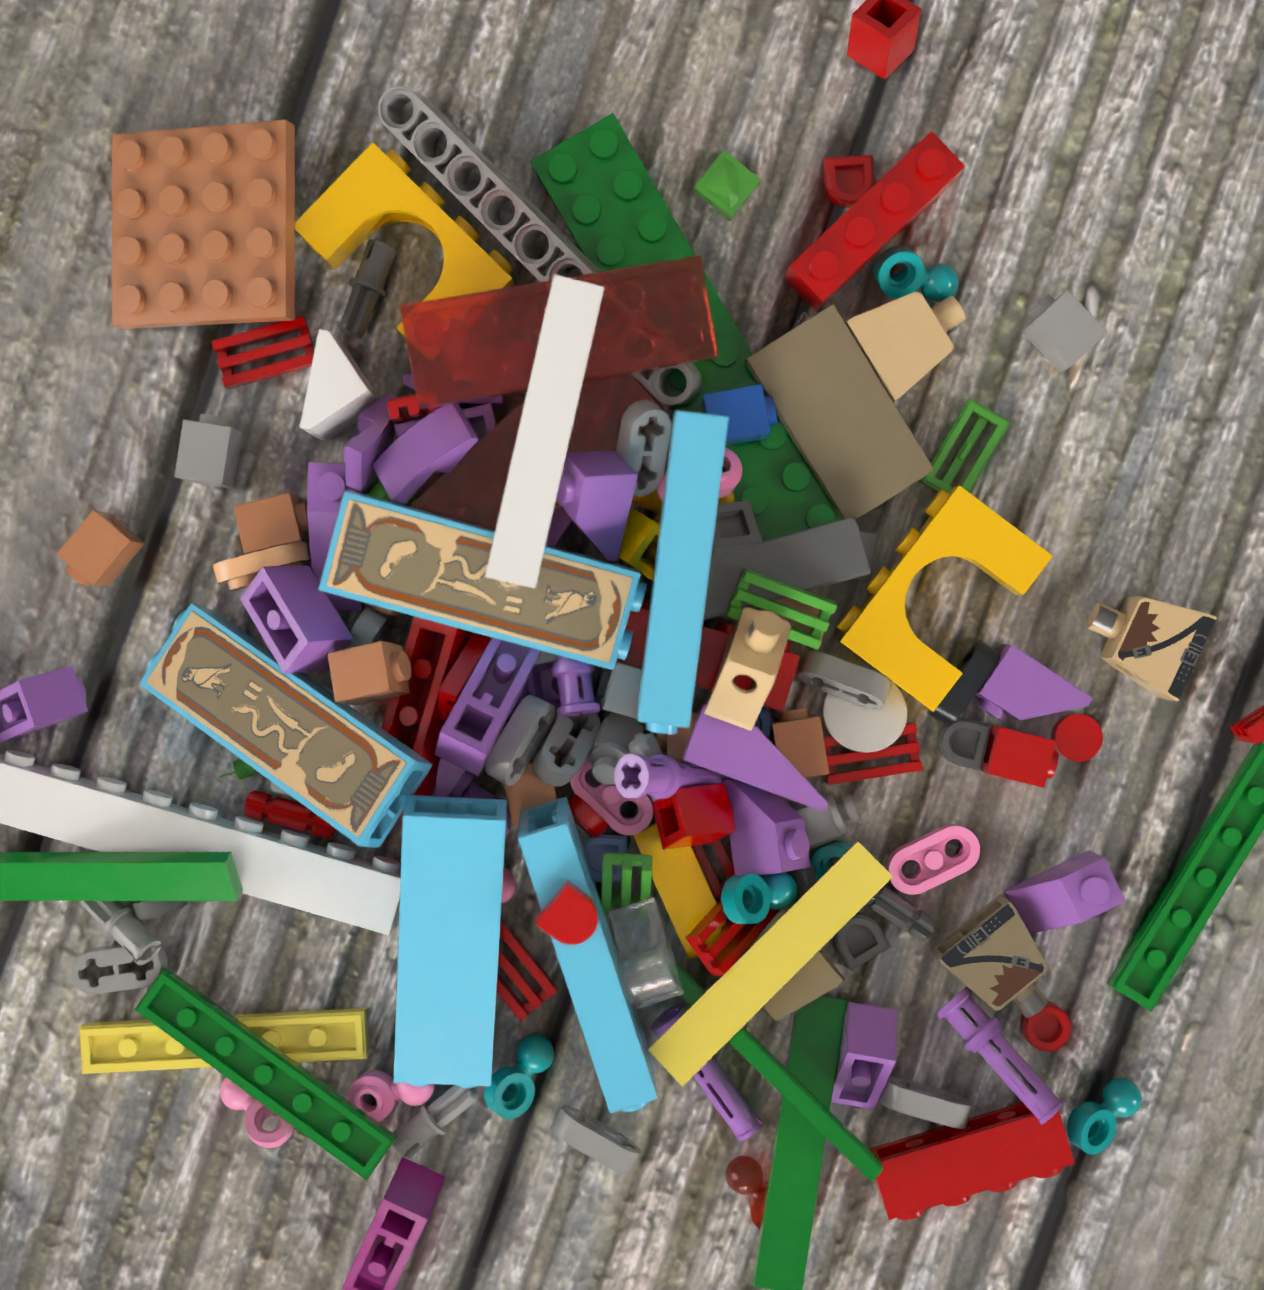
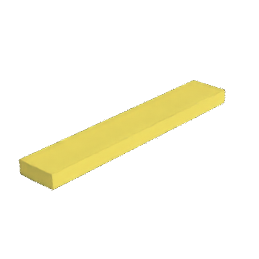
M857 842L648 1051L683 1087L893 876Z
M367 1008L232 1015L295 1062L367 1059L369 1056ZM148 1019L87 1022L79 1026L82 1074L212 1067Z

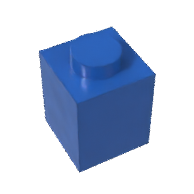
M762 384L703 395L702 406L704 414L729 417L725 446L767 439L771 433L770 426L777 424L773 396L764 397Z

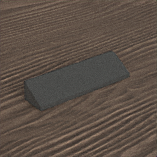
M848 517L718 556H711L703 620L726 614L728 605L745 567L807 591L870 574L855 517ZM751 583L747 591L774 601L785 598L783 595ZM743 601L741 603V607L744 608L754 606Z

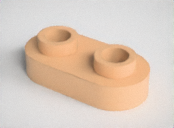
M301 541L224 560L214 564L213 569L218 585L228 584L229 591H236L248 588L263 566H302V564L311 561L306 541Z

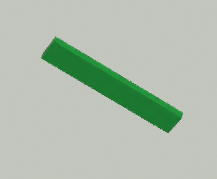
M1263 743L1253 744L1107 981L1109 986L1151 1012L1264 830Z
M0 852V901H238L243 891L232 852Z
M666 957L655 969L691 1006L707 992L673 957ZM744 1027L728 1041L871 1182L884 1170L881 1160Z
M168 968L161 971L134 1009L365 1180H368L398 1137Z
M822 995L799 1008L794 1013L786 1069L830 1111L847 1000ZM781 1095L752 1285L753 1287L769 1290H803L826 1137L783 1095Z

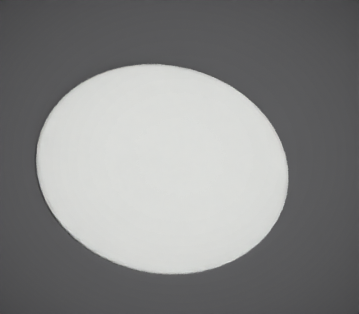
M891 682L892 686L886 703L880 709L868 708L828 693L823 708L824 720L828 731L841 745L857 752H876L889 747L900 737L907 722V705L898 687Z

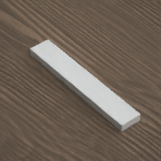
M555 274L553 276L486 569V578L536 588L604 291L603 286Z

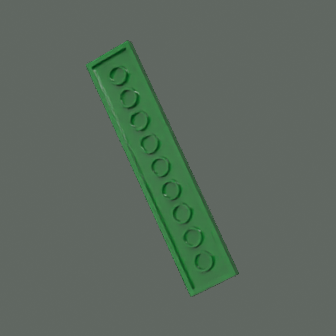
M613 113L530 161L534 172L579 250L701 373L703 384L698 397L688 404L670 405L672 410L683 407L686 412L704 414L702 406L703 395L758 385L744 362L753 354ZM610 301V303H611L612 307L614 308L616 314H618V312H617V307L615 306V304H614L612 301ZM642 335L636 339L634 345L645 361L652 352V344L646 335ZM675 369L669 374L666 383L667 389L675 397L684 392L687 384L686 376L679 369ZM778 416L777 424L770 426L771 433L767 439L725 446L738 456L742 464V477L733 490L734 502L750 500L762 542L841 520Z

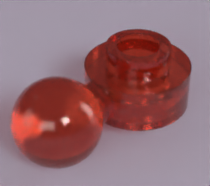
M740 1155L733 1158L727 1165L725 1171L726 1182L735 1193L750 1195L748 1205L751 1218L755 1226L760 1229L768 1181L763 1182V1169L755 1158L748 1155Z

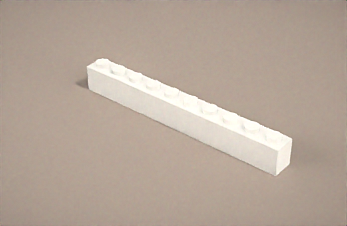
M6 750L5 755L0 754L1 824L98 852H232L243 889L242 893L386 935H390L396 928L400 913L401 862L383 856H374L373 861L356 857V850L346 845L328 843L327 848L309 843L310 836L301 832L283 829L281 835L263 830L264 823L256 819L236 816L235 821L217 817L218 809L211 806L190 803L189 808L172 804L173 797L162 792L144 790L143 795L125 790L127 783L117 779L98 777L96 782L80 777L81 770L72 766L53 763L51 768L34 764L35 756L27 753Z

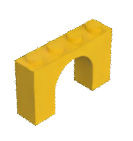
M372 142L295 222V231L334 270L369 235L385 225L399 222L413 223L433 233L441 242L444 262L440 279L426 298L396 328L430 363L441 364L450 320L456 319L482 324L515 290L513 278L509 275L514 269L495 249L487 254L475 242L480 236L464 218L459 215L453 221L441 209L445 201L429 184L424 182L418 187L406 175L411 170L410 167L394 150L390 148L384 154Z
M960 485L953 487L949 493L944 489L938 491L924 510L930 517L921 529L917 531L912 527L904 535L895 548V551L900 554L898 559L889 570L882 566L875 573L865 588L871 593L860 608L853 604L836 626L842 631L836 640L933 712L963 673L921 642L911 630L905 612V598L914 576L928 563L939 558L954 556L973 563L1013 594L1024 595L1053 557V555Z

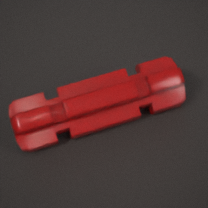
M256 790L248 794L244 804V814L251 818L262 820L266 817L269 823L304 833L305 831L312 830V835L326 839L333 837L336 828L296 801L281 797L271 799V794Z

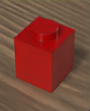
M866 0L852 14L847 56L885 80L914 51L921 8L908 0Z
M992 725L981 771L990 775L1044 788L1046 779H1052L1057 769L1059 754L1058 751L1054 750L1056 741Z
M724 783L679 788L671 797L657 799L652 802L663 850L712 844L736 831L734 809L728 799Z

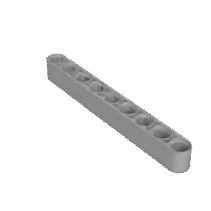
M404 86L390 87L382 94L378 103V114L384 126L549 291L554 274L567 277L568 273L577 267L583 274V282L604 287L593 336L657 400L669 405H684L691 403L698 397L702 390L703 381L697 367L428 98ZM412 101L413 115L406 123H402L401 110L404 105ZM445 134L447 148L442 155L436 157L433 150L434 143L438 137ZM478 167L481 173L480 183L477 188L469 191L466 183L467 176L471 170ZM507 201H512L515 207L514 217L508 224L503 225L499 216L500 209ZM545 234L549 241L548 251L545 256L536 259L533 254V243L538 236ZM612 301L617 307V319L613 325L606 328L600 322V309L605 303ZM642 335H646L652 344V352L644 362L638 361L633 353L634 342ZM675 369L681 370L687 380L686 389L677 397L669 392L666 384L667 377Z

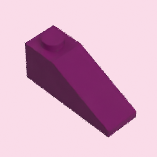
M404 1157L401 1158L342 1289L394 1290L429 1218L445 1176Z

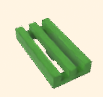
M971 398L967 399L930 461L934 471L918 482L931 487L937 493L940 489H944L949 493L953 488L950 486L987 422H990L995 427L960 485L970 492L1011 422ZM973 412L979 416L942 480L935 477L936 473Z
M745 567L728 605L726 614L728 617L738 620L744 608L741 607L743 601L812 627L810 632L791 625L788 639L818 650L822 642L820 638L823 632L827 631L830 624L828 620L831 614L834 615L838 605L831 599ZM751 583L820 609L817 616L747 591Z
M624 853L603 854L602 907L605 916H611V907L621 908L620 916L630 917V908H639V917H649L652 856ZM613 865L622 866L621 895L612 894ZM632 866L642 867L640 896L631 895Z

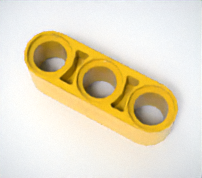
M654 823L644 831L635 834L634 838L641 854L652 856V879L689 959H692L698 955L685 937L718 902L692 846L663 850L657 824ZM726 920L705 941L707 946L721 932V928L727 923Z

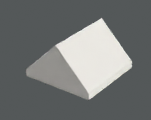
M319 329L300 428L318 439L329 441L356 423L363 409L377 401L379 396L347 348L329 331Z

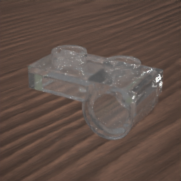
M653 897L609 912L620 954V959L617 960L619 978L623 990L633 1006L639 1009L684 994L659 901Z

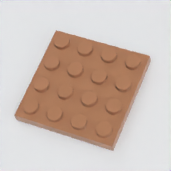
M285 119L112 134V326L120 329L295 320V125Z

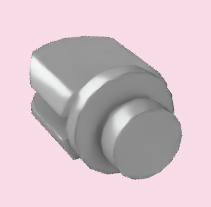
M611 713L603 720L589 753L593 766L592 774L597 781L607 785L615 784L614 773L618 761L624 755L631 754L629 743L634 740V735L642 732L644 735V727L637 719L618 713Z
M834 793L821 795L828 802L825 812L801 803L794 806L793 809L804 818L805 832L810 845L809 849L842 838V835L848 833L845 821L850 820L852 824L862 821L852 794L843 796V802L838 803Z

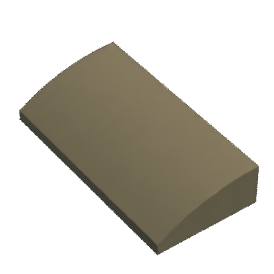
M834 304L744 361L758 385L762 384L764 395L773 396L777 416L841 519L855 517L857 519L934 471V468Z

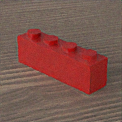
M931 131L789 265L784 279L817 313L956 181L965 165Z
M643 599L639 612L630 610L625 630L633 632L631 644L626 659L617 658V662L642 669L650 606L649 600ZM718 621L716 630L702 626L695 680L696 686L712 690L727 641L734 629L733 625ZM786 642L776 678L763 706L784 711L800 658L799 655L789 653L792 643ZM740 674L734 677L733 682L738 688L748 690L751 684V676Z
M416 616L413 617L404 652L407 654L411 664V678L408 680L410 693L390 698L381 728L433 764L414 793L417 796H432L440 757L434 754L440 731L446 722L438 718V690L473 632Z
M1023 1102L971 1117L965 1129L941 1126L869 1148L883 1164L884 1170L875 1178V1182L889 1220L894 1218L899 1220L915 1219L923 1215L927 1208L941 1204L945 1206H958L969 1201L971 1195L987 1190L991 1192H1004L1014 1188L1017 1185V1181L1033 1176L1037 1178L1054 1177L1063 1171V1167L1075 1164L1060 1112L1058 1111L1041 1125L1036 1116Z

